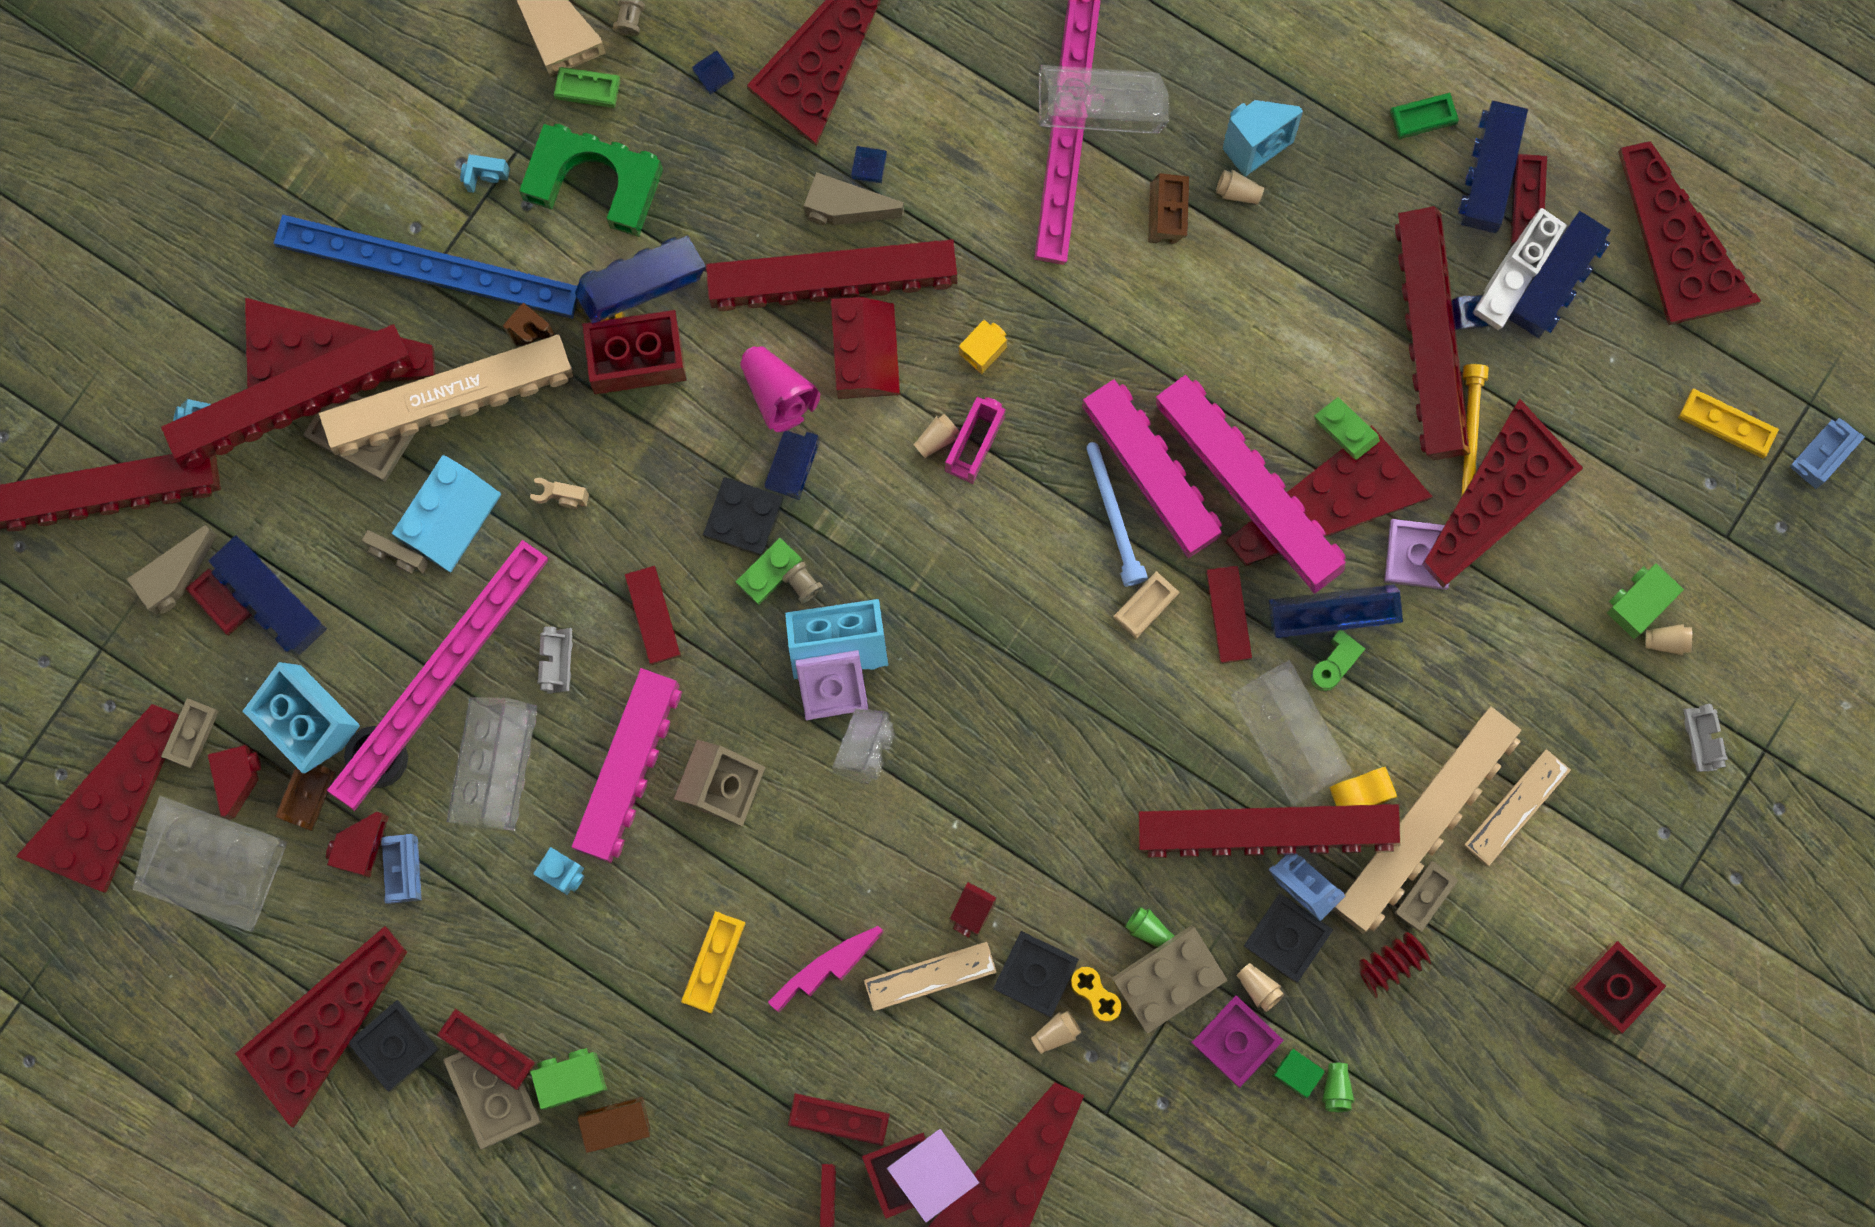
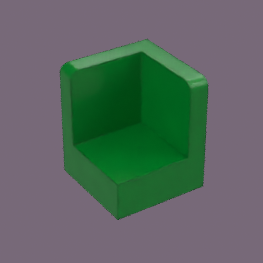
M1292 1048L1288 1051L1272 1077L1306 1099L1323 1076L1324 1070Z

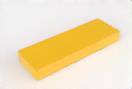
M1694 388L1690 391L1678 416L1679 419L1762 459L1767 456L1779 431L1778 428Z
M715 911L681 1003L712 1014L744 930L745 922Z

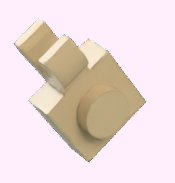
M543 478L534 479L535 485L543 486L545 491L542 495L531 494L530 498L533 502L542 504L551 498H555L559 501L558 504L563 507L577 509V505L587 506L589 493L586 488L560 482L551 483Z

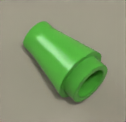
M1141 906L1136 909L1125 926L1131 931L1130 935L1157 947L1175 936L1150 909L1145 910Z
M1346 1063L1328 1064V1074L1322 1102L1325 1103L1326 1111L1348 1112L1352 1110L1351 1104L1355 1101L1348 1074V1064Z

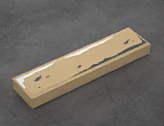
M1547 749L1544 750L1463 846L1487 867L1490 866L1571 769Z
M984 942L866 979L864 982L873 1011H877L997 972L988 943Z

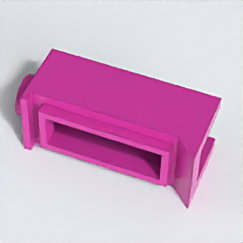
M985 397V399L976 398L945 462V472L974 484L981 465L1005 418L1006 409L1002 408L1000 402L989 397ZM980 418L991 423V426L973 464L969 465L960 461L959 458Z

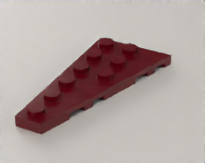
M825 0L749 82L747 89L817 147L881 0Z
M1648 141L1620 148L1618 153L1668 326L1759 305L1761 302L1760 298L1751 291L1744 281V275L1740 269L1735 268L1726 255V249L1700 212L1697 213L1689 201L1690 197L1684 188L1681 189L1671 175L1672 171L1652 142Z
M245 298L247 388L376 331ZM401 337L414 367L400 377H391L382 382L418 380L435 375L434 347L430 344Z
M1521 399L1515 404L1422 563L1442 588L1583 469Z
M1372 425L1370 428L1378 434L1380 442L1355 460L1342 448L1286 492L1290 498L1295 496L1299 499L1305 508L1303 513L1310 521L1316 520L1322 526L1326 533L1324 537L1359 526L1375 518L1403 510L1405 507L1419 502L1422 503L1432 498V495ZM1252 520L1226 540V544L1245 566L1280 554Z
M151 704L16 857L106 893L163 766L165 758L161 756L179 714Z
M386 926L235 1053L288 1125L293 1128L407 954L406 949Z
M1054 1082L975 1172L974 1176L979 1183L942 1210L928 1227H1030L1084 1095Z

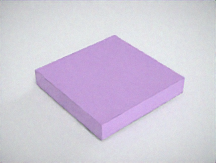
M1391 519L1384 583L1447 590L1449 583L1442 588L1422 565L1445 525Z
M859 650L795 660L806 720L868 710Z
M941 1129L887 1168L925 1222L936 1216L979 1183Z

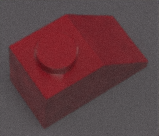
M246 745L208 754L220 814L228 820L236 817L259 781L257 771L261 770L260 758L257 752H253Z
M375 812L337 833L335 841L331 840L326 850L325 857L329 859L327 865L335 869L370 878L389 817L383 813Z
M967 882L949 918L950 922L954 923L952 929L967 938L971 934L978 936L996 904V897Z

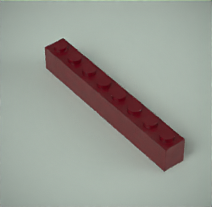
M1435 206L1398 213L1399 223L1395 224V233L1398 242L1402 243L1403 253L1398 255L1400 269L1402 272H1405L1406 283L1402 284V293L1405 302L1409 303L1410 313H1406L1405 319L1409 332L1412 331L1413 343L1409 344V353L1412 362L1416 363L1417 373L1412 375L1414 389L1416 392H1419L1420 403L1416 404V414L1418 421L1423 423L1424 434L1419 436L1421 450L1423 453L1426 452V455L1432 460L1469 455V439L1442 214Z
M954 239L706 264L709 301L711 308H717L718 311H731L736 306L748 305L750 308L765 307L766 303L779 302L781 305H792L801 299L822 302L828 300V297L831 296L854 298L858 297L861 293L883 296L889 294L891 290L901 289L905 293L920 291L921 287L931 286L934 289L943 290L951 288L952 284H958Z
M392 324L163 425L161 429L173 457L181 469L195 468L200 466L204 460L215 455L227 454L235 446L244 442L256 441L264 433L273 429H283L300 417L315 415L321 408L327 405L342 403L352 394L361 390H371L378 386L379 382L388 378L400 377L414 366L395 325Z
M173 454L0 484V530L22 531L26 529V525L36 523L39 526H50L57 524L58 519L64 518L83 520L88 518V514L98 512L101 515H112L118 513L120 508L126 507L145 509L150 507V503L162 501L163 504H173L180 502L182 497L193 496V498L210 497L212 492L221 491L216 455L204 460L198 467L183 470L174 459Z
M1399 804L1139 811L1140 851L1147 853V857L1152 859L1167 858V853L1180 852V857L1182 858L1199 857V852L1212 851L1213 857L1231 856V851H1244L1245 856L1264 855V850H1277V855H1295L1296 849H1309V854H1328L1329 848H1342V853H1361V847H1374V851L1378 853L1394 852V846H1401Z

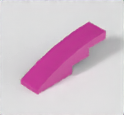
M876 926L847 939L819 956L791 978L768 1003L780 1013L800 989L811 997L831 973L842 981L884 933L883 930Z

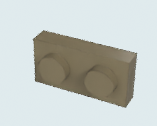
M369 530L366 531L362 542L369 547L367 551L369 554L383 561L387 556L397 561L395 566L407 573L412 574L416 570L423 574L429 563L423 556Z
M187 698L161 757L194 770L219 711Z
M1431 861L1394 912V915L1421 933L1458 882V879Z

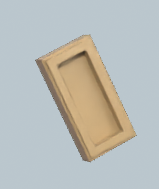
M1156 571L1113 616V619L1137 639L1180 592Z

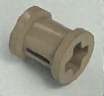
M618 0L619 14L617 22L613 23L612 29L621 35L638 36L640 33V28L638 27L640 13L644 11L645 4L640 0Z
M805 562L795 565L782 577L784 583H789L800 596L798 600L801 604L812 599L823 588V585L820 582L816 583L808 573Z

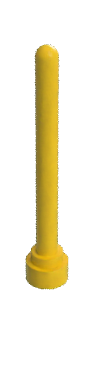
M1467 364L1463 366V380H1466L1465 385L1468 386L1466 422L1470 454L1464 455L1461 497L1476 473L1481 387L1488 380L1489 370L1488 366L1481 364Z

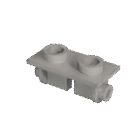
M544 627L543 633H540V655L549 656V662L539 661L537 684L540 685L541 691H547L548 694L569 691L571 650L573 647L572 628L556 630V627Z
M1712 704L1702 705L1699 708L1683 709L1685 714L1684 724L1686 731L1689 733L1692 746L1691 756L1696 765L1697 772L1716 771L1719 768L1726 767L1725 761L1728 758L1723 738L1712 740L1711 734L1721 732L1717 709L1713 710Z

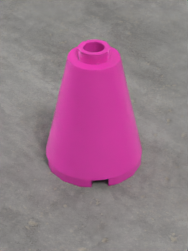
M763 346L751 347L743 353L740 363L741 369L765 424L770 430L772 428L775 432L790 430L804 421L801 415L808 409L811 412L816 409L820 401V392L806 378Z

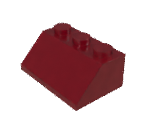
M865 297L831 299L838 399L900 395L894 303Z
M675 310L582 324L589 381L595 395L687 381L683 348Z

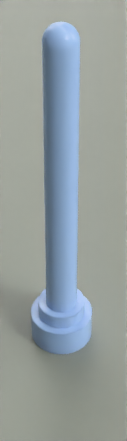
M1090 442L1087 445V452L1124 564L1121 567L1123 572L1120 575L1125 587L1134 586L1146 581L1148 576L1145 567L1135 560L1099 446L1095 442Z

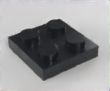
M724 477L703 536L716 542L762 556L766 550L784 498L783 496Z
M1279 893L1243 947L1297 984L1333 929Z
M1021 931L993 990L1051 1018L1079 959Z
M396 1000L349 1042L350 1047L388 1092L393 1091L440 1050L400 1000Z

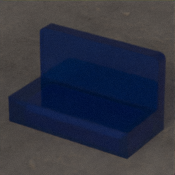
M784 431L765 482V488L800 500L820 444L819 436L807 431L805 436Z

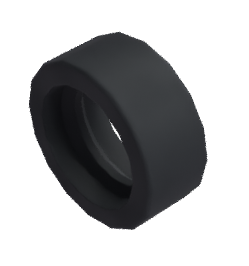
M377 726L362 728L351 737L345 747L344 760L346 765ZM406 745L395 758L391 768L374 785V788L390 786L401 778L408 762Z

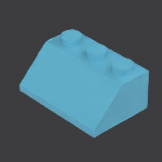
M1254 100L1247 106L1243 103L1230 113L1231 118L1227 125L1223 150L1243 176L1246 177L1294 142L1303 110L1299 106Z
M442 455L391 534L402 544L451 573L502 494L467 468Z
M879 599L785 613L788 647L794 679H798L795 660L859 650L862 669L872 670L888 666Z
M279 662L243 710L251 721L302 773L308 772L340 752L360 727L301 665Z

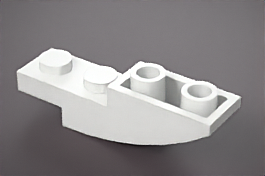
M1540 208L1484 289L1483 292L1485 293L1473 314L1495 329H1501L1532 278L1540 271L1567 225L1543 208Z

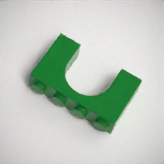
M543 124L519 190L523 201L552 210L562 182L572 168L585 162L603 163L612 168L618 175L617 191L607 216L609 227L639 237L663 172L661 161L658 160V157L647 151H640V154L630 151L627 146L618 142H611V145L601 142L597 136L589 133H582V135L572 133L568 127L561 124H554L553 126Z

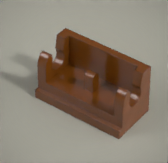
M1159 173L1150 183L1148 243H1158L1161 239H1170V244H1175L1182 238L1187 237L1189 176Z
M522 303L503 325L504 330L515 346L519 344L522 347L531 344L538 338L543 340L555 336L550 324L525 303Z
M317 765L308 772L302 773L296 767L275 817L313 831L328 795L327 790L332 785L337 772L325 766Z
M643 1096L580 1112L578 1122L586 1153L650 1137V1124Z

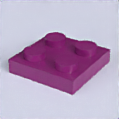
M1235 995L1191 1043L1229 1080L1240 1088L1284 1040Z

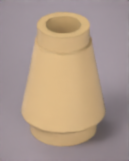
M1224 170L1216 188V193L1222 195V199L1256 205L1259 204L1264 191V187L1259 186L1235 170L1231 172Z
M944 413L939 418L937 416L913 445L924 458H927L929 455L956 440L955 437L960 431Z
M1684 624L1646 630L1645 648L1682 656L1683 653H1691L1692 627H1684Z
M1251 963L1246 965L1237 974V977L1241 980L1240 982L1257 1008L1261 1007L1265 1012L1274 1007L1284 996V993L1280 990L1281 985Z
M1069 1011L1063 1014L1059 1012L1031 1039L1037 1050L1042 1054L1075 1041L1076 1036L1081 1033V1030Z

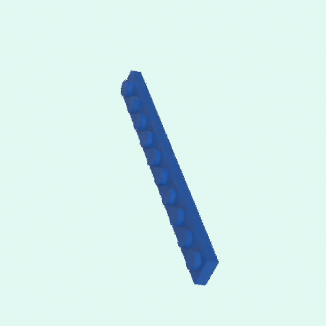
M286 215L281 217L274 240L275 246L518 306L525 303L531 309L572 319L579 298L576 285Z

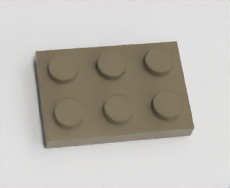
M355 393L342 403H332L321 408L314 416L303 436L333 453L319 413L363 399V397ZM398 434L389 437V441L382 445H363L358 448V452L352 455L341 456L337 454L336 456L386 482L415 434L409 436Z
M1192 925L1111 978L1147 1034L1227 981L1224 973Z
M505 1033L496 1035L509 1044ZM461 1052L443 1059L480 1150L542 1123L525 1081L519 1090H516Z

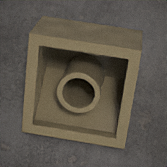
M697 740L674 800L696 810L743 826L765 767L720 745Z

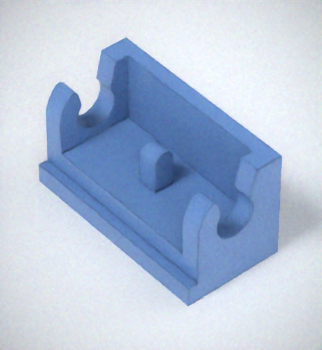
M1840 418L1836 422L1831 420L1789 467L1817 489L1832 475L1865 436L1858 433Z
M413 834L382 837L385 903L422 901L418 837Z
M1297 853L1295 855H1286L1269 869L1278 885L1320 921L1345 897L1340 889L1336 888L1308 864L1304 858L1298 857Z

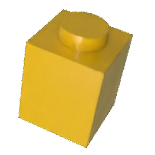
M983 320L959 345V355L978 372L983 374L1007 348L1006 333L997 324L992 323L990 325Z

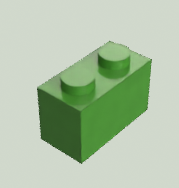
M1657 563L1649 570L1643 566L1630 579L1635 584L1627 592L1622 588L1609 601L1613 607L1607 614L1633 639L1638 637L1684 590Z
M587 1048L569 1053V1060L557 1063L556 1058L537 1063L538 1069L530 1072L540 1108L547 1110L607 1091L597 1053H588Z

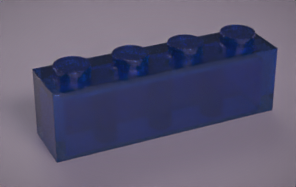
M1492 100L1488 110L1482 109L1478 128H1482L1483 131L1481 139H1475L1471 156L1476 157L1474 168H1468L1464 185L1469 186L1467 196L1462 195L1458 208V214L1463 215L1462 226L1496 234L1500 229L1527 118V108Z
M1579 210L1508 319L1539 339L1545 330L1551 333L1561 318L1556 313L1561 306L1568 308L1577 294L1573 287L1578 280L1582 283L1586 281L1594 268L1589 263L1594 256L1601 258L1609 246L1610 242L1606 240V237L1611 230Z
M688 235L680 239L673 237L663 242L658 248L650 250V248L643 249L636 253L633 258L625 261L618 259L609 264L606 269L598 272L596 270L586 272L579 279L575 295L591 323L594 324L699 281L706 265Z
M237 535L208 560L215 568L211 572L214 577L224 586L228 582L236 590L232 594L234 598L244 608L249 604L257 612L253 616L255 620L265 630L272 627L278 634L275 638L276 642L286 652L293 649L300 655L327 630L318 618Z
M1395 584L1269 600L1271 628L1276 638L1403 622L1400 591Z

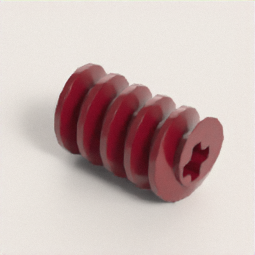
M1406 932L1403 934L1404 943L1397 938L1392 941L1393 950L1386 945L1381 947L1382 957L1376 952L1371 953V963L1364 958L1359 960L1360 976L1374 998L1378 997L1376 989L1378 986L1386 992L1389 991L1387 982L1389 979L1396 985H1399V973H1402L1408 979L1411 978L1409 967L1413 966L1417 971L1421 972V960L1426 961L1431 966L1426 950L1411 933Z

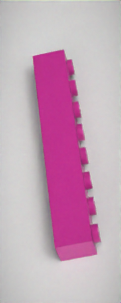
M1185 374L1156 396L1157 408L1314 594L1344 572L1345 554L1335 543L1330 545L1324 537L1326 535L1324 529L1316 520L1310 521L1303 513L1305 508L1299 499L1295 496L1290 498L1284 490L1285 484L1276 473L1270 474L1264 467L1265 461L1259 452L1255 449L1250 451L1244 443L1246 440L1241 431L1236 426L1231 428L1224 420L1226 416L1223 410L1216 403L1211 405L1205 398L1206 392L1197 380L1192 382Z

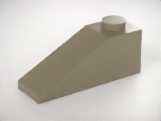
M816 172L804 203L805 215L809 216L808 219L816 224L825 225L829 223L841 225L902 218L904 202Z
M207 525L198 529L127 579L146 608L155 615L159 612L160 614L166 613L174 608L176 601L186 591L217 536Z

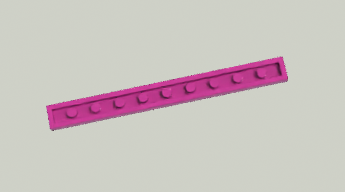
M1068 0L1035 260L1061 265L1067 262L1100 0Z
M523 540L519 543L328 788L329 794L353 811L357 809L548 562V557Z

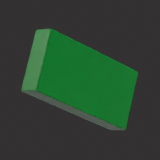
M1450 92L1392 107L1390 110L1398 139L1449 127L1459 122Z

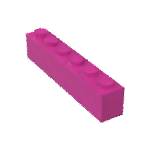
M1115 379L1084 398L1082 407L1189 559L1220 538L1222 524L1213 511L1208 513L1202 504L1204 498L1197 487L1194 485L1190 487L1184 479L1186 472L1177 460L1172 462L1166 453L1168 447L1160 435H1153L1148 427L1151 423L1146 414L1141 409L1137 411L1130 402L1133 400V397L1124 384L1119 386Z
M642 668L640 669L572 844L574 850L608 863H612L613 857L618 858L625 842V840L621 839L625 827H631L635 818L636 810L632 809L637 797L642 798L648 780L644 779L648 767H654L658 758L659 750L655 749L659 738H665L670 726V721L667 720L670 709H676L681 698L682 691L678 690L679 684L677 681Z

